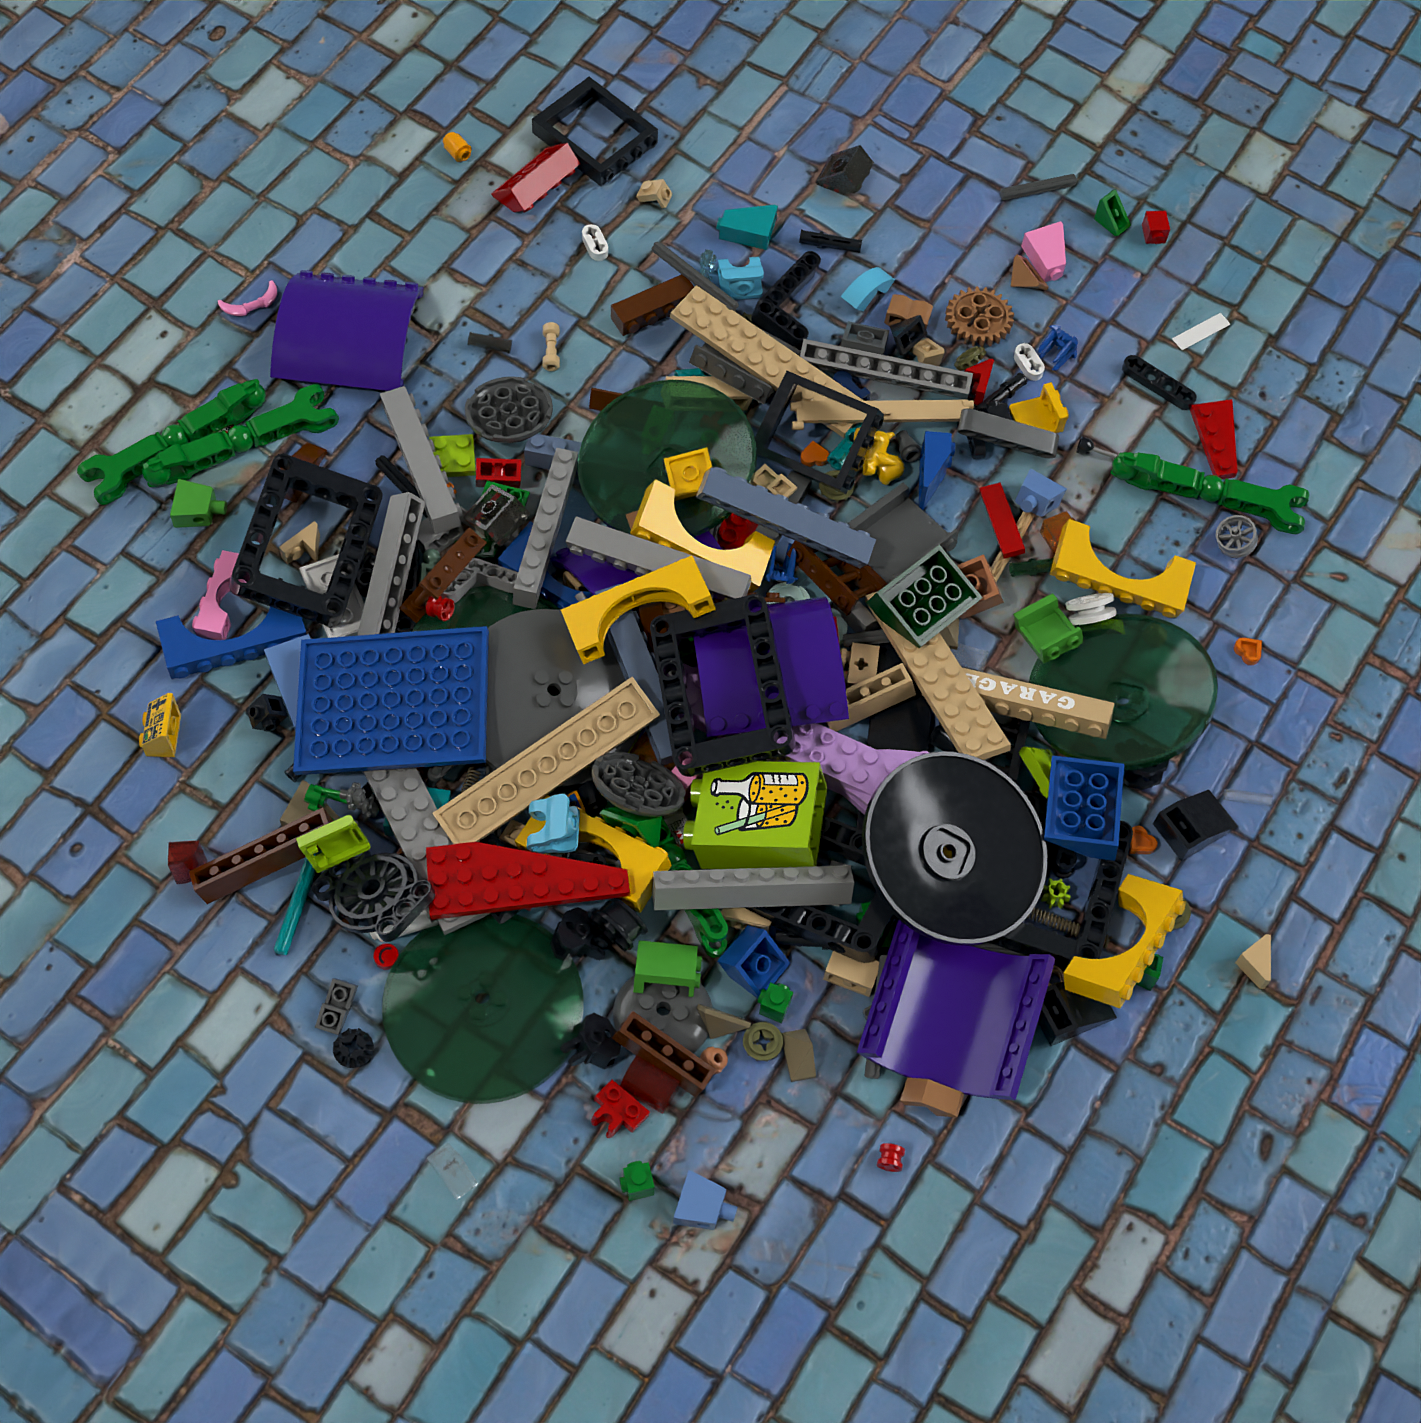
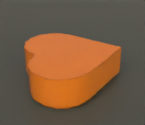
M812 441L802 451L800 461L808 467L814 465L824 466L828 463L827 457L829 452Z
M1239 638L1233 648L1237 655L1242 656L1245 664L1255 665L1261 657L1262 640Z
M1142 826L1132 827L1133 836L1129 854H1152L1157 848L1158 842L1156 838L1149 835Z

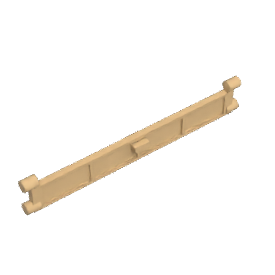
M973 400L861 401L878 408L884 414V422H956L960 420L962 409L974 408ZM837 401L790 402V411H796L797 421H792V430H804V423H863L867 415Z

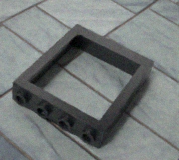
M590 76L532 118V133L550 147L568 143L580 162L576 168L599 186L611 181L620 171H624L633 161L640 159L646 151L654 148L658 143V128ZM591 97L640 133L601 164L553 127Z
M786 370L749 451L760 458L846 495L848 490H851L854 486V477L857 471L863 467L864 456L867 450H870L873 446L874 435L884 422V414L876 407ZM797 385L867 414L837 478L768 449Z

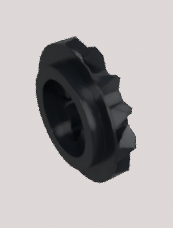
M348 1028L345 1032L339 1033L337 1039L333 1042V1054L336 1061L347 1068L361 1067L373 1055L374 1044L372 1038L360 1028ZM356 1039L357 1046L361 1049H355L350 1056L349 1048L345 1047V1045H352Z

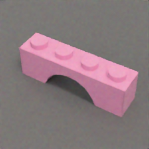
M222 550L220 558L215 560L213 577L208 579L207 593L205 597L201 598L200 612L198 616L194 617L192 629L201 638L226 640L231 622L228 613L220 608L222 598L230 591L229 582L239 553ZM238 579V581H240V582H242V583H246L245 580H243V579Z

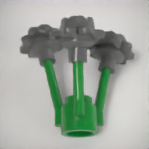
M353 782L348 790L341 789V791L311 784L304 798V802L309 804L308 809L311 811L320 809L318 808L319 806L324 807L328 799L349 804L348 810H361L364 822H367L368 818H375L380 810L374 793L365 799V790L361 788L360 783Z

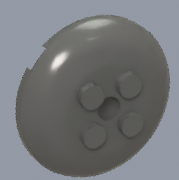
M501 377L487 381L475 389V393L471 398L467 399L465 404V417L471 429L479 436L498 443L521 442L538 434L547 426L553 412L552 399L548 391L539 383L526 382L522 377Z
M624 752L607 753L595 760L592 767L593 782L600 794L619 809L643 817H662L676 812L682 806L685 796L684 786L670 770L659 763L652 761L649 764L639 760V755Z
M635 975L626 981L618 992L614 1003L613 1022L616 1031L623 1020L634 1011L692 1053H695L704 1044L708 1031L697 1010V1006L701 1004L712 1008V1003L701 983L699 988H694V996L688 997V986L644 982L643 993H634ZM661 1007L667 1009L670 1013L662 1016L657 1013V1010Z

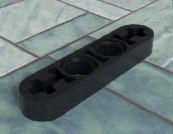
M1129 355L1125 358L1122 370L1133 380L1182 410H1190L1191 405L1195 404L1197 395L1187 386L1136 355ZM1152 374L1155 376L1156 379L1149 380L1145 377V375ZM1170 385L1174 390L1166 391L1163 386Z

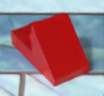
M988 359L964 371L973 373L971 381L973 390L971 394L975 395L974 404L978 405L984 399L994 359Z

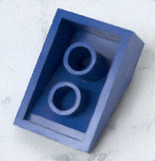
M925 431L919 459L918 507L924 510L944 479L947 468H951L952 456L955 453V442H952V433Z

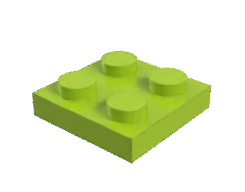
M473 434L429 437V440L432 439L436 452H433L434 456L438 455L442 464L440 470H445L447 477L476 475Z

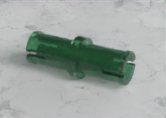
M1031 558L1024 562H1011L1009 564L1010 576H1036L1037 573L1050 572L1054 558L1041 560Z

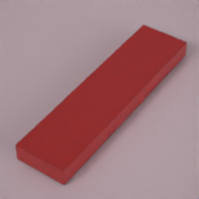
M1001 482L980 487V495L1003 559L1024 554L1025 547Z

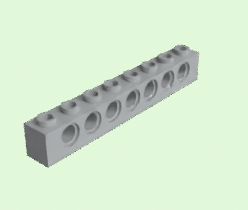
M807 339L803 340L800 354L801 358L820 370L835 373L846 371L854 377L966 400L973 373Z

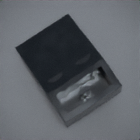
M1210 790L1175 802L1160 811L1153 822L1154 827L1181 861L1238 828V825Z
M1063 981L1047 987L1038 1023L1050 1046H1053L1116 1019L1117 1016L1111 1005L1065 990Z

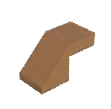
M907 1078L900 1101L905 1105L927 1107L936 1116L958 1118L964 1093L929 1079Z

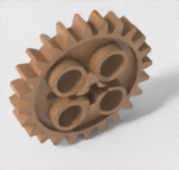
M976 286L975 291L968 287L966 293L960 290L959 295L954 294L953 300H949L946 308L945 321H948L947 328H952L951 334L958 333L957 340L963 337L964 344L972 341L973 347L976 342L982 347L984 343L992 346L993 341L999 344L1000 338L1005 340L1006 335L1010 334L1014 322V313L1011 312L1012 306H1007L1008 299L1001 300L1002 294L995 296V290L989 293L987 292V287L983 291H980L978 286Z

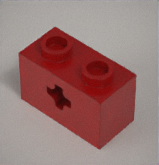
M476 458V487H485L486 482L491 481L520 488L521 460Z

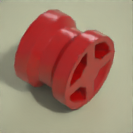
M441 595L437 600L431 596L426 604V614L430 617L438 616L440 620L447 621L454 612V601L449 598L443 599Z
M881 1144L879 1149L881 1158L877 1160V1167L890 1172L902 1171L903 1164L901 1163V1158L905 1155V1149L895 1144Z

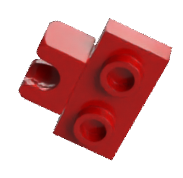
M611 1079L594 1098V1101L601 1107L592 1116L591 1123L593 1126H597L601 1122H607L609 1126L606 1137L612 1138L621 1129L622 1125L633 1133L647 1119L650 1111Z

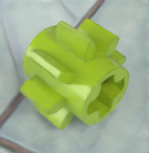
M1050 878L1047 886L1044 885L1042 893L1044 895L1041 902L1045 901L1049 905V909L1056 906L1062 909L1064 902H1069L1071 898L1069 894H1066L1070 886H1066L1062 879L1053 881Z

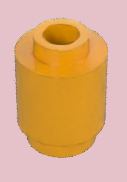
M449 132L445 135L443 144L447 152L457 162L466 161L471 155V146L458 133Z

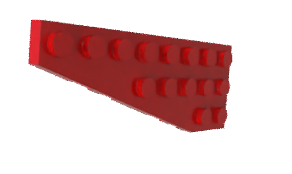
M480 842L426 847L428 882L435 890V898L429 904L431 920L630 896L628 870Z

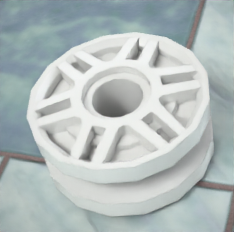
M1092 594L1066 602L1067 610L1077 611V613L1069 616V621L1072 625H1082L1103 621L1116 616V608L1105 607L1106 604L1114 600L1113 594Z

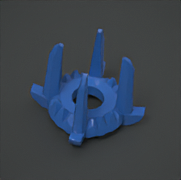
M1050 325L1048 327L1052 330L1040 345L1038 353H1041L1039 358L1042 359L1055 345L1058 346L1057 350L1061 349V351L1052 361L1053 363L1057 362L1052 370L1056 371L1071 356L1072 358L1077 357L1078 340L1075 336L1072 337L1061 330L1059 325Z
M791 543L788 545L783 567H779V564L775 566L777 546L773 547L763 576L764 580L768 582L770 580L784 581L786 584H793L799 579L794 577L797 557L795 548L792 549L790 558L787 556L792 546Z

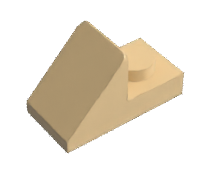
M929 338L920 340L909 350L917 356L918 362L934 366H940L944 355V348Z
M315 521L279 546L281 557L287 564L299 559L304 552L316 562L318 561L320 542L318 524Z

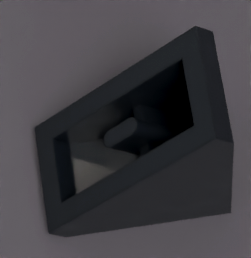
M921 315L889 326L900 355L907 353L927 335Z

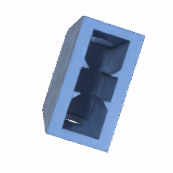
M1030 469L1015 502L1020 505L1024 512H1032L1043 517L1060 505L1067 488Z
M688 1170L674 1214L673 1224L715 1230L718 1218L734 1222L738 1207L724 1202L726 1195L724 1187Z

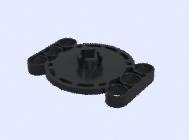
M370 850L363 852L359 857H352L326 869L312 884V891L318 900H329L330 912L336 923L343 929L355 933L376 931L385 942H391L398 938L435 898V890L432 885L426 880L419 881V874L406 857L395 853L371 855ZM347 868L344 873L336 875L339 869ZM409 872H413L414 879L410 878ZM330 885L326 891L319 892L323 886ZM370 889H371V892L373 893V894H371V895L368 894V891H369ZM428 889L424 896H417L421 890ZM411 907L407 914L400 915L404 908ZM345 918L349 922V924H346L341 920ZM394 925L390 932L383 933L385 927Z

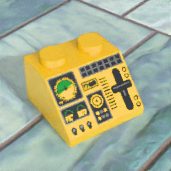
M167 693L148 703L147 712L143 713L142 722L145 727L144 733H140L139 746L143 748L146 756L175 757L181 713L173 693Z

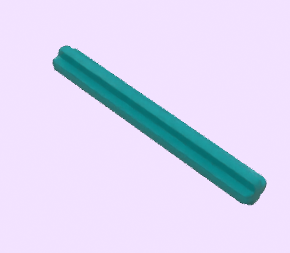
M305 858L274 946L275 953L279 955L288 954L316 870L307 858Z

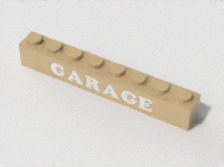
M962 668L990 712L1046 726H1053L1071 732H1078L1103 739L1107 737L1113 715V702Z

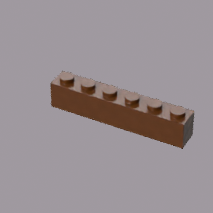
M322 807L189 871L193 889L206 904H209L305 858L296 838L327 825L334 820Z

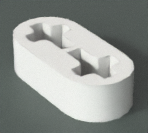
M593 224L586 225L582 230V240L590 257L595 261L605 260L608 257V244L600 228Z
M1019 344L1014 353L1015 362L1027 379L1031 381L1040 380L1045 370L1043 362L1031 345Z

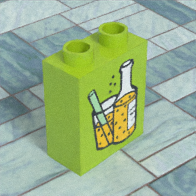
M757 761L703 773V779H693L691 784V804L693 808H697L695 821L687 820L685 822L683 830L685 849L694 850L701 869L817 866L827 794V785L820 762Z

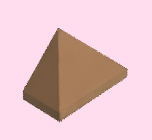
M1018 254L1014 257L1011 287L1047 290L1049 288L1027 258Z

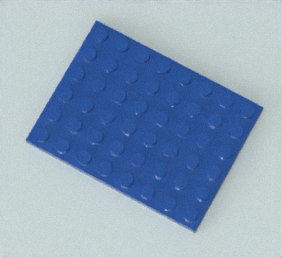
M487 626L301 640L293 765L295 775L486 763L489 630Z

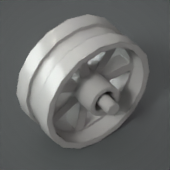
M1234 515L1227 517L1220 522L1216 529L1219 549L1226 556L1241 558L1249 555L1257 546L1258 535L1255 524L1245 516ZM1242 525H1245V526L1249 527V528H1247V529L1241 531ZM1226 529L1230 532V534L1222 535ZM1253 532L1252 539L1244 537ZM1220 540L1230 541L1224 546ZM1233 544H1234V545L1237 546L1238 548L1235 549V548H1231V547H1232Z

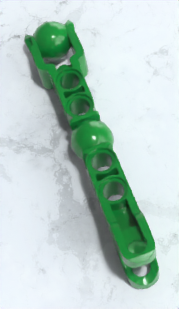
M258 379L249 380L242 384L238 383L219 391L217 397L186 414L181 420H177L179 425H169L162 430L161 435L159 432H156V434L149 435L112 456L94 455L78 466L77 474L85 482L104 479L95 487L94 498L101 505L109 504L122 497L128 482L142 475L143 464L174 444H187L216 433L229 425H238L262 406L266 401V392L263 386L259 384Z
M313 384L299 389L292 402L246 421V426L236 425L230 428L227 433L223 430L222 432L210 434L187 444L172 445L143 464V478L148 482L149 487L174 484L178 482V479L186 481L193 474L234 457L235 452L243 453L252 448L253 444L257 448L303 430L311 433H322L335 427L339 421V416L332 408L321 410L314 408L323 401L324 391L320 385Z
M1121 452L1112 462V475L1140 489H1155L1183 497H1194L1195 499L1199 495L1206 502L1218 501V505H1223L1226 508L1266 518L1280 532L1299 534L1305 528L1304 517L1294 513L1290 508H1301L1307 504L1310 495L1308 490L1289 484L1275 490L1239 480H1229L1228 478L1223 482L1216 475L1204 476L1205 472L1167 462L1154 454Z
M662 817L660 837L665 839L659 841V847L668 853L672 865L668 871L693 870L687 864L684 850L675 844L674 837H670V830ZM684 909L705 953L712 958L722 956L727 950L726 937L728 935V925L719 909ZM709 942H719L721 947L713 949L709 946Z

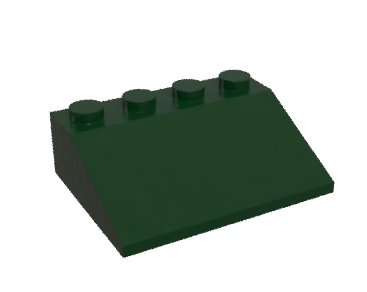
M939 544L875 593L866 603L882 622L920 648L983 597Z

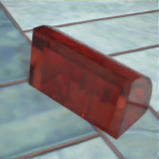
M199 840L169 842L168 867L176 884L192 882L189 871L207 863Z
M636 1055L627 1069L620 1086L632 1096L663 1114L678 1092L680 1081Z

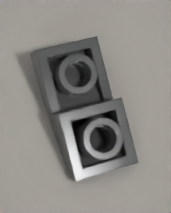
M332 978L315 1028L336 1035L341 1033L358 985Z

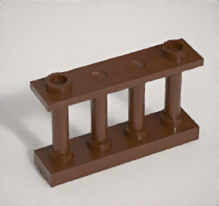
M469 527L418 584L419 586L399 609L417 623L426 613L428 599L432 596L437 600L487 542Z
M798 541L793 542L787 553V556L790 558L792 549L795 548L797 554L796 565L846 616L850 615L860 598L877 592L887 585L868 564L862 568H857L828 554L825 555L829 559L822 561L815 554L818 550ZM837 566L844 574L836 576L830 568ZM852 581L859 589L852 592L844 583Z

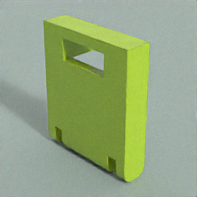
M1025 746L1020 749L1019 754L1040 787V792L1048 798L1053 754L1049 749Z
M346 815L296 838L300 850L317 873L357 856L371 847L351 815ZM318 845L322 852L314 856L315 853L319 852Z

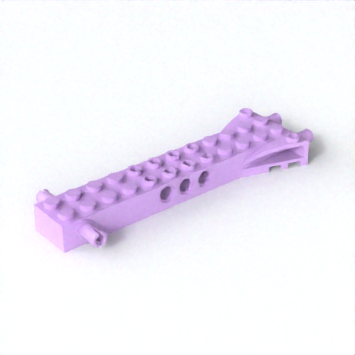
M683 663L688 687L685 690L691 705L694 726L696 729L706 733L698 664L696 663L694 667ZM678 714L679 718L682 719L684 714ZM814 723L793 726L796 741L794 750L788 755L766 759V761L820 762L827 788L843 795L865 815L874 791L889 773L906 761L929 752L874 749L823 725ZM741 733L718 735V736H714V737H716V738L719 739V738L728 737V736H732V735H737V734H741ZM780 737L776 743L782 744L786 742L787 737Z

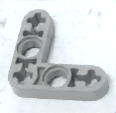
M473 558L441 594V597L443 599H452L456 603L476 582L513 593L518 572Z

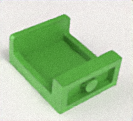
M1053 593L1014 613L1015 628L1043 664L1058 658L1061 654L1075 649L1083 643L1081 628H1075L1058 607V599Z
M639 940L633 992L643 993L644 982L688 986V997H693L694 988L700 987L701 973H696V971H701L702 957L697 956L698 946Z

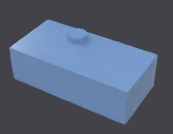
M309 634L264 649L268 665L282 696L295 733L301 640L311 639Z

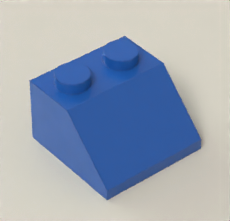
M749 925L745 927L717 961L732 980L757 999L762 989L767 990L770 982L774 984L790 965L789 960L766 930Z

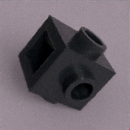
M262 694L246 709L252 729L264 730L266 732L275 730L288 717L282 696Z

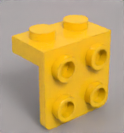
M1052 382L1043 384L1040 397L1013 403L1009 406V412L1013 421L1054 433L1063 432L1069 417L1066 407H1063L1060 401V394L1058 390H1055Z

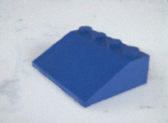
M1052 755L1044 840L1090 858L1115 861L1119 845L1124 764Z

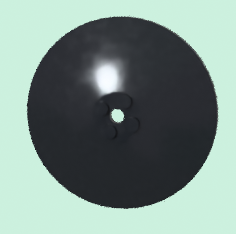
M943 751L923 754L906 761L889 773L878 785L868 803L862 826V849L865 865L871 882L881 900L910 929L924 937L944 944L956 946L979 945L1006 935L1019 926L1034 909L1046 880V840H1044L1043 828L1031 802L1020 787L1000 769L982 759L963 753ZM943 847H948L951 850L952 858L945 857Z

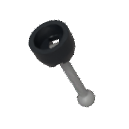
M1084 436L1080 438L1076 453L1087 455L1094 451L1112 458L1117 456V454L1094 447L1092 440Z

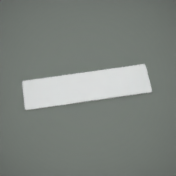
M1219 313L1172 338V340L1181 350H1184L1229 326L1230 323Z

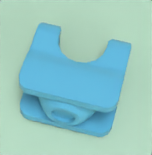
M749 257L750 262L744 267H735L729 263L728 259H719L718 280L720 289L734 300L762 297L761 279L764 276V271L759 257Z
M565 794L553 795L546 799L532 801L529 804V814L532 818L546 821L544 827L539 832L530 834L527 837L526 848L529 851L540 854L552 852L567 853L573 852L578 848L580 810L576 806H569V798Z

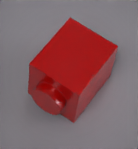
M1146 211L1142 222L1146 244L1166 243L1170 232L1166 211Z

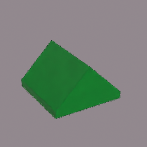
M618 807L603 809L600 812L609 826L613 828L615 826L620 827L627 835L633 838L636 836L640 837L653 848L659 847L662 817L638 816L623 811Z

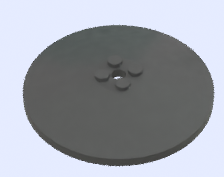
M537 609L523 611L503 618L488 628L486 764L494 770L498 769L625 682L607 633L604 639L605 656L583 664L561 610ZM554 686L559 690L560 694L551 696L547 692V688ZM639 732L608 753H628ZM594 763L556 789L578 787L585 782L593 780L592 767Z

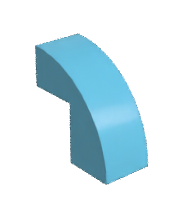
M875 267L864 272L852 282L841 297L855 309L864 312L876 293L880 291L886 294L895 279L881 268Z

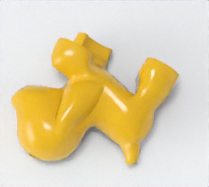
M856 428L855 433H854V440H855V438H856V436H857V434H858L860 428ZM876 431L873 446L870 450H867L864 456L863 475L872 476L877 469L879 481L884 485H888L891 481L903 475L905 467L901 458L886 452L890 439L895 436V433Z

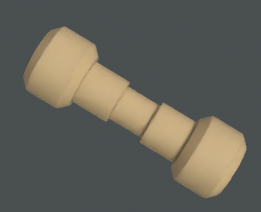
M548 322L543 325V336L546 338L547 345L546 355L543 357V368L547 371H555L560 367V358L557 356L555 348L556 338L560 335V327L554 322Z

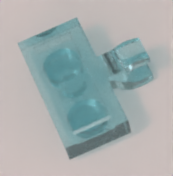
M705 249L699 261L701 265L700 273L712 282L713 276H710V273L715 272L717 257L713 255L712 250Z

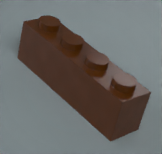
M681 274L612 304L611 320L622 336L635 333L638 329L653 325L661 319L670 317V313L689 294L694 286L690 280Z
M634 1011L623 1020L612 1037L617 1043L694 1097L704 1090L716 1071L715 1068Z

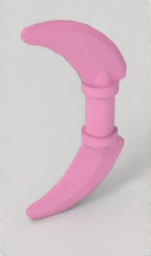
M272 280L269 281L267 292L262 297L247 304L231 305L218 300V305L227 314L246 316L255 309L269 307L277 297V286Z

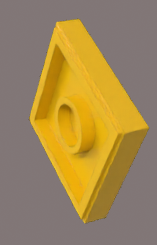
M707 447L664 458L670 487L675 489L674 501L697 495L705 472L712 467Z

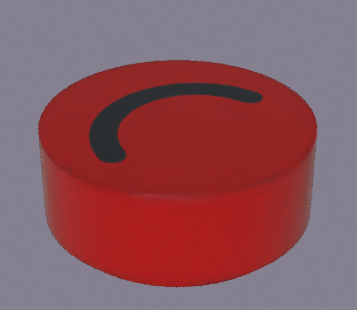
M381 944L374 951V961L380 969H392L399 962L398 950L392 944Z

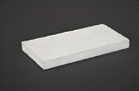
M339 554L299 568L308 590L320 594L326 593ZM355 583L340 624L335 627H327L322 624L327 638L357 636L364 602ZM328 610V611L331 612V613H334V614L336 613V612L333 611V610Z

